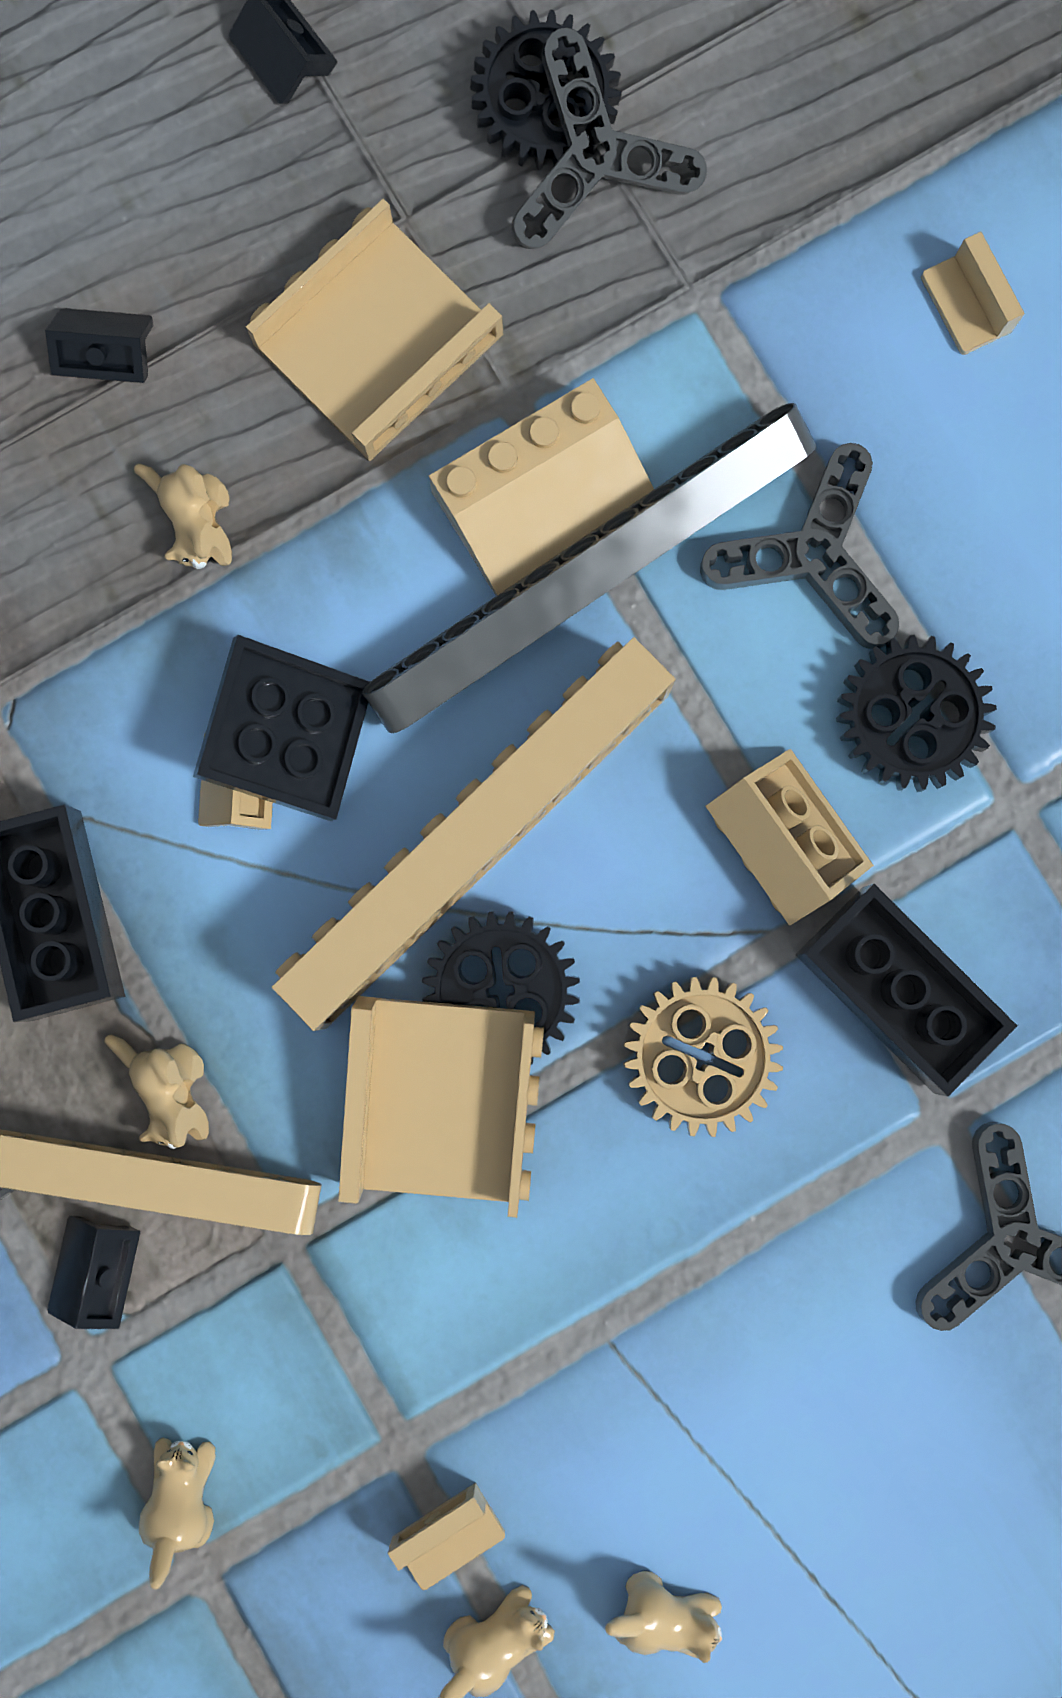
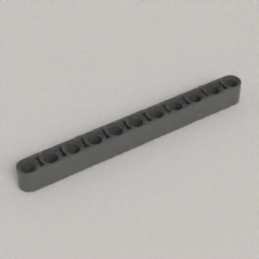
M788 403L770 411L369 682L363 689L362 694L389 733H397L409 727L809 456L816 449L817 445L795 403Z

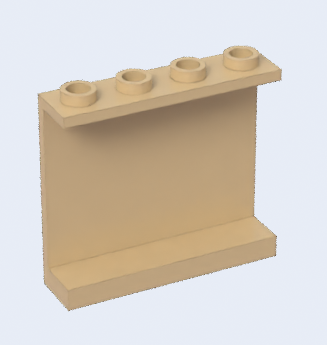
M384 199L373 208L368 207L362 210L354 219L352 228L339 240L333 239L328 242L320 251L318 260L305 272L299 271L295 273L286 283L284 291L271 304L264 303L253 313L250 323L246 326L253 345L369 462L503 336L502 315L490 303L481 310L393 223L390 205Z
M358 996L351 1008L338 1202L358 1204L363 1189L509 1202L507 1217L517 1218L519 1200L529 1201L531 1171L522 1170L523 1153L533 1154L535 1123H526L527 1105L537 1106L540 1077L530 1075L531 1057L541 1058L544 1028L534 1027L535 1011Z

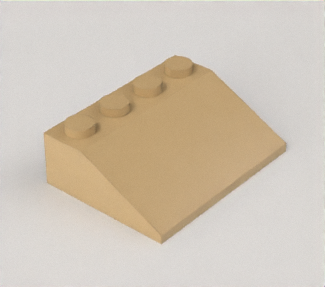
M594 378L429 475L432 494L495 596L654 490L619 417Z

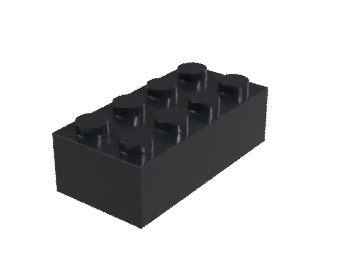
M65 804L0 821V967L13 1022L35 1021L126 997L82 813L80 810Z
M875 884L862 887L795 954L934 1094L949 1097L1018 1026Z

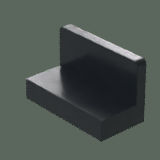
M247 0L229 32V39L279 104H288L304 77L329 76L338 62L291 0Z
M68 308L60 309L45 329L51 375L144 383L148 377L145 339L153 327L152 316Z
M69 1216L47 1308L48 1313L75 1329H119L141 1231L131 1226L96 1225L80 1216Z

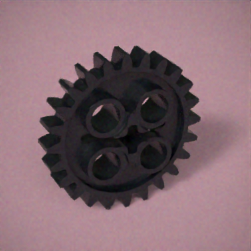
M532 10L530 11L529 24L525 26L515 15L511 21V32L509 33L498 25L495 30L496 43L484 40L482 53L485 57H475L474 71L477 75L471 76L470 90L476 92L471 99V108L481 111L477 115L478 128L491 126L487 136L489 144L495 143L500 139L503 140L501 156L506 157L514 149L518 151L519 166H523L528 157L532 156L535 157L537 170H542L545 158H551L555 165L569 148L563 127H557L549 120L551 116L558 115L551 89L547 95L541 93L544 87L550 88L543 63L537 66H529L523 63L521 58L533 55L542 61L543 45L549 36L561 28L572 29L573 15L571 14L567 16L561 25L556 23L554 10L549 11L546 22H540L536 12ZM587 23L577 32L582 35L587 45L610 124H615L618 111L614 106L619 105L622 92L614 88L618 86L621 74L618 71H609L613 67L614 53L600 55L605 39L599 37L591 42L588 40L590 25ZM563 40L558 41V48L552 56L555 61H564L567 73L572 72L570 59L576 54L574 47L566 48ZM579 70L578 73L584 76L583 71ZM514 75L515 78L507 79V76ZM566 77L559 79L561 87L570 82ZM573 89L569 92L566 100L569 111L577 117L587 116L592 108L590 95L582 89ZM517 98L524 101L527 107L522 110H512L505 102L509 99ZM583 102L584 106L579 107L577 103ZM596 118L584 127H574L576 136L586 131L589 146L584 150L591 155L595 153L596 144L593 141L590 130L594 127H600Z
M910 635L905 640L904 649H902L899 642L892 638L886 644L887 655L875 646L869 652L871 663L860 659L854 665L855 670L861 677L848 675L843 683L853 693L841 694L837 699L838 703L849 707V711L843 712L836 717V722L850 724V730L844 733L840 740L855 741L857 746L848 755L850 759L864 755L867 759L861 772L865 774L875 767L880 769L878 776L879 784L882 785L891 776H895L896 788L898 791H901L907 787L910 779H913L916 791L922 792L926 790L928 778H930L936 789H939L946 785L945 772L955 781L962 778L964 772L960 763L969 768L976 766L979 761L972 750L983 752L989 748L990 745L980 737V734H987L995 730L996 726L983 719L984 716L997 710V707L993 704L983 703L982 697L991 692L993 688L992 686H977L975 681L982 675L984 670L979 668L969 672L965 668L971 657L969 653L963 655L958 660L952 658L954 643L950 642L941 651H937L934 636H930L923 646L919 647L916 636ZM905 670H914L919 673L923 680L922 690H912L905 684L903 679ZM937 682H943L945 685L944 689L921 712L920 720L908 727L894 746L888 745V737L912 713V708L925 699ZM942 701L951 702L957 707L959 711L957 723L949 722L943 718L940 712ZM873 705H883L888 708L892 715L890 726H881L874 721L871 714ZM911 736L920 737L926 742L928 755L925 759L917 758L910 752L908 742Z
M492 911L488 912L487 926L482 927L479 921L472 916L468 918L469 933L466 934L457 926L451 928L456 942L452 945L443 940L438 941L437 945L445 956L443 959L430 957L427 960V963L438 971L437 975L422 978V983L435 987V993L424 997L422 1001L469 1006L480 1004L486 1007L500 1008L498 995H490L489 988L493 987L497 981L492 949L493 947H499L502 956L503 981L505 985H513L515 989L514 992L507 996V1009H515L517 1002L524 998H532L541 1005L542 1017L538 1022L534 1023V1027L544 1028L542 1052L549 1055L551 1048L547 1038L551 1036L561 1041L565 1039V1034L558 1026L559 1021L564 1023H574L575 1017L565 1010V1005H574L580 1002V997L567 993L568 987L580 983V977L566 976L565 970L575 963L574 958L560 959L557 955L565 945V942L561 940L550 945L546 941L551 931L549 926L542 929L538 934L532 932L534 917L531 916L525 920L521 927L516 926L515 913L512 911L506 916L504 924L498 923L497 916ZM518 949L530 951L536 960L534 972L527 976L515 974L509 966V957L513 951ZM467 956H478L486 963L487 975L483 981L471 982L463 976L461 966ZM531 1057V1064H533L534 1057Z

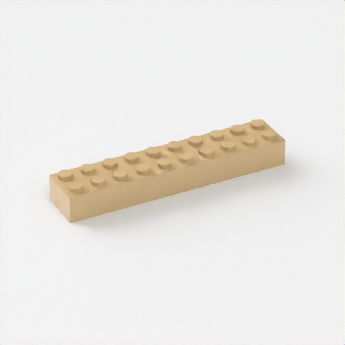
M635 637L625 646L619 641L613 644L598 660L597 663L600 666L592 678L587 680L583 675L579 677L562 695L565 699L561 704L562 707L554 714L546 710L537 717L527 729L530 733L527 740L518 749L513 744L504 749L492 762L491 765L494 767L493 773L483 783L477 778L470 782L456 797L459 806L447 818L442 813H439L421 830L420 834L424 840L414 850L409 852L406 847L400 850L385 865L384 869L389 874L376 886L368 882L359 889L348 901L352 909L341 920H336L334 917L330 918L314 933L312 939L316 944L306 954L294 953L276 970L275 973L280 979L271 988L313 1031L327 1029L358 996H361L668 698L676 678Z

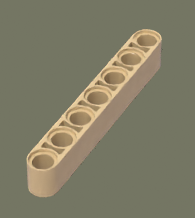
M0 1129V1187L288 1234H313L322 1186L319 1182Z

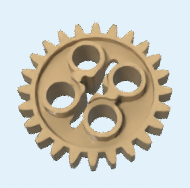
M697 977L690 978L687 992H684L676 981L672 982L671 998L667 999L662 993L654 992V999L658 1007L653 1010L641 1005L639 1010L647 1020L644 1024L633 1022L629 1024V1027L638 1033L639 1037L638 1041L624 1042V1046L636 1051V1058L625 1061L623 1065L625 1068L637 1069L639 1075L631 1079L628 1085L630 1088L644 1086L646 1091L637 1102L641 1106L653 1101L656 1103L651 1116L654 1120L657 1121L662 1118L667 1112L671 1114L669 1119L670 1130L675 1131L684 1120L687 1121L688 1134L694 1137L700 1124H705L706 1130L711 1137L716 1136L717 1122H723L729 1131L734 1132L736 1131L735 1116L739 1114L751 1123L753 1117L748 1107L752 1103L763 1108L768 1106L765 1099L760 1095L762 1089L773 1091L778 1089L776 1084L767 1079L769 1072L783 1071V1066L770 1061V1055L782 1051L783 1046L769 1043L767 1038L774 1034L778 1027L776 1025L762 1026L760 1021L766 1016L768 1009L763 1007L751 1011L749 1007L753 1002L754 995L747 993L739 1000L736 999L737 984L730 983L722 993L719 992L718 980L715 977L710 978L706 990H701ZM686 1010H694L702 1018L701 1031L698 1035L691 1038L682 1036L677 1028L678 1017ZM737 1029L746 1037L747 1046L743 1054L732 1058L723 1050L722 1042L724 1036L729 1031ZM664 1036H670L698 1049H702L707 1042L710 1044L708 1052L711 1055L742 1068L743 1074L737 1077L705 1063L698 1070L695 1068L697 1060L694 1057L664 1045L662 1039ZM668 1055H676L683 1063V1073L675 1082H664L658 1075V1064L662 1058ZM714 1075L724 1077L728 1085L726 1096L718 1102L708 1101L703 1093L704 1083Z

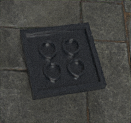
M241 635L235 636L229 650L193 777L328 821L336 820L368 706L362 691L369 681Z

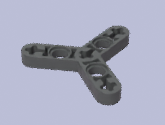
M561 28L549 36L543 45L541 53L542 63L569 148L519 208L512 220L511 230L514 239L519 245L527 249H537L546 245L601 178L676 195H686L697 190L704 183L707 176V165L699 151L689 147L612 130L588 48L582 35L576 30ZM563 40L566 48L574 47L576 54L570 59L573 75L582 70L585 77L573 79L564 87H561L559 79H564L568 75L563 60L555 61L552 56L558 48V41ZM573 89L585 90L591 97L592 108L585 117L574 116L567 107V96ZM595 118L598 120L600 127H594L590 130L593 141L596 145L603 144L606 152L600 156L599 165H596L593 158L585 159L583 156V150L589 146L586 131L576 136L574 127H584ZM633 148H643L650 154L652 159L651 168L646 175H636L628 167L627 157ZM662 152L668 155L664 161V164L677 166L684 161V158L689 160L688 168L695 171V177L687 179L683 185L680 183L679 174L665 171L662 173V181L657 180L656 177L662 166ZM567 175L575 182L576 195L571 202L560 203L553 197L551 184L556 176ZM541 195L547 206L559 212L561 216L556 221L554 215L550 213L540 225L541 230L544 232L543 237L541 238L535 234L527 238L523 233L527 225L522 219L524 215L533 218L542 210L544 205L536 202V199Z
M847 443L842 444L834 451L826 465L801 531L720 542L712 545L706 550L700 564V574L703 581L716 590H727L805 578L860 645L868 649H873L875 646L878 648L886 646L889 640L894 638L898 632L899 617L888 601L842 547L872 470L873 462L867 449L860 444ZM847 458H852L856 460L855 469L859 471H854L844 489L837 486L844 471V466L839 463L844 464ZM825 499H837L845 508L844 518L836 522L828 521L820 512V503ZM808 543L814 548L820 545L825 547L826 552L822 558L829 568L836 561L841 566L835 569L826 581L820 577L827 569L818 558L809 561L805 556L809 550ZM764 548L776 550L782 558L781 567L772 572L761 569L756 561L757 552ZM742 551L748 552L746 566L750 575L743 574L745 565L730 568L727 577H721L719 570H711L710 566L715 564L717 556H724L726 563H736L741 561L743 557ZM843 577L852 579L858 587L857 598L846 602L838 599L833 592L835 580ZM865 598H868L871 602L864 609L868 616L873 620H877L880 617L884 619L886 624L881 630L885 636H882L879 632L870 635L865 628L870 622L862 611L855 618L851 615L850 612L857 609Z
M999 1122L983 1124L975 1131L972 1138L973 1155L988 1232L932 1278L918 1292L915 1301L916 1310L920 1318L933 1329L948 1331L959 1326L1022 1271L1062 1285V1274H1055L1049 1264L1051 1253L1055 1249L1062 1247V1237L1038 1228L1022 1141L1019 1134L1006 1124ZM994 1132L997 1133L998 1137L1008 1141V1146L1001 1148L1000 1155L1002 1164L1007 1166L1013 1165V1172L998 1170L989 1173V1167L999 1168L996 1153L986 1150V1143L993 1141ZM1011 1180L1017 1186L1018 1198L1012 1206L1007 1208L999 1207L994 1199V1189L999 1182ZM1018 1230H1020L1019 1238L1039 1247L1036 1256L1020 1249H1015L1012 1256H1010L1011 1248L1004 1244L1006 1236L1015 1237ZM1036 1260V1265L1032 1266V1263ZM975 1261H984L990 1268L989 1281L980 1288L970 1287L965 1279L967 1267ZM953 1279L957 1286L970 1296L965 1302L957 1294L951 1298L946 1304L950 1312L945 1317L938 1313L930 1315L935 1308L931 1302L934 1296L938 1295L942 1299H947L956 1291L948 1285Z

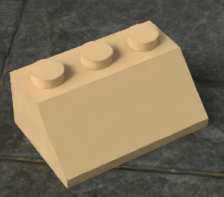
M791 748L741 779L705 806L714 818L718 829L729 839L741 856L744 866L755 876L769 896L773 907L781 913L789 926L832 900L874 866Z

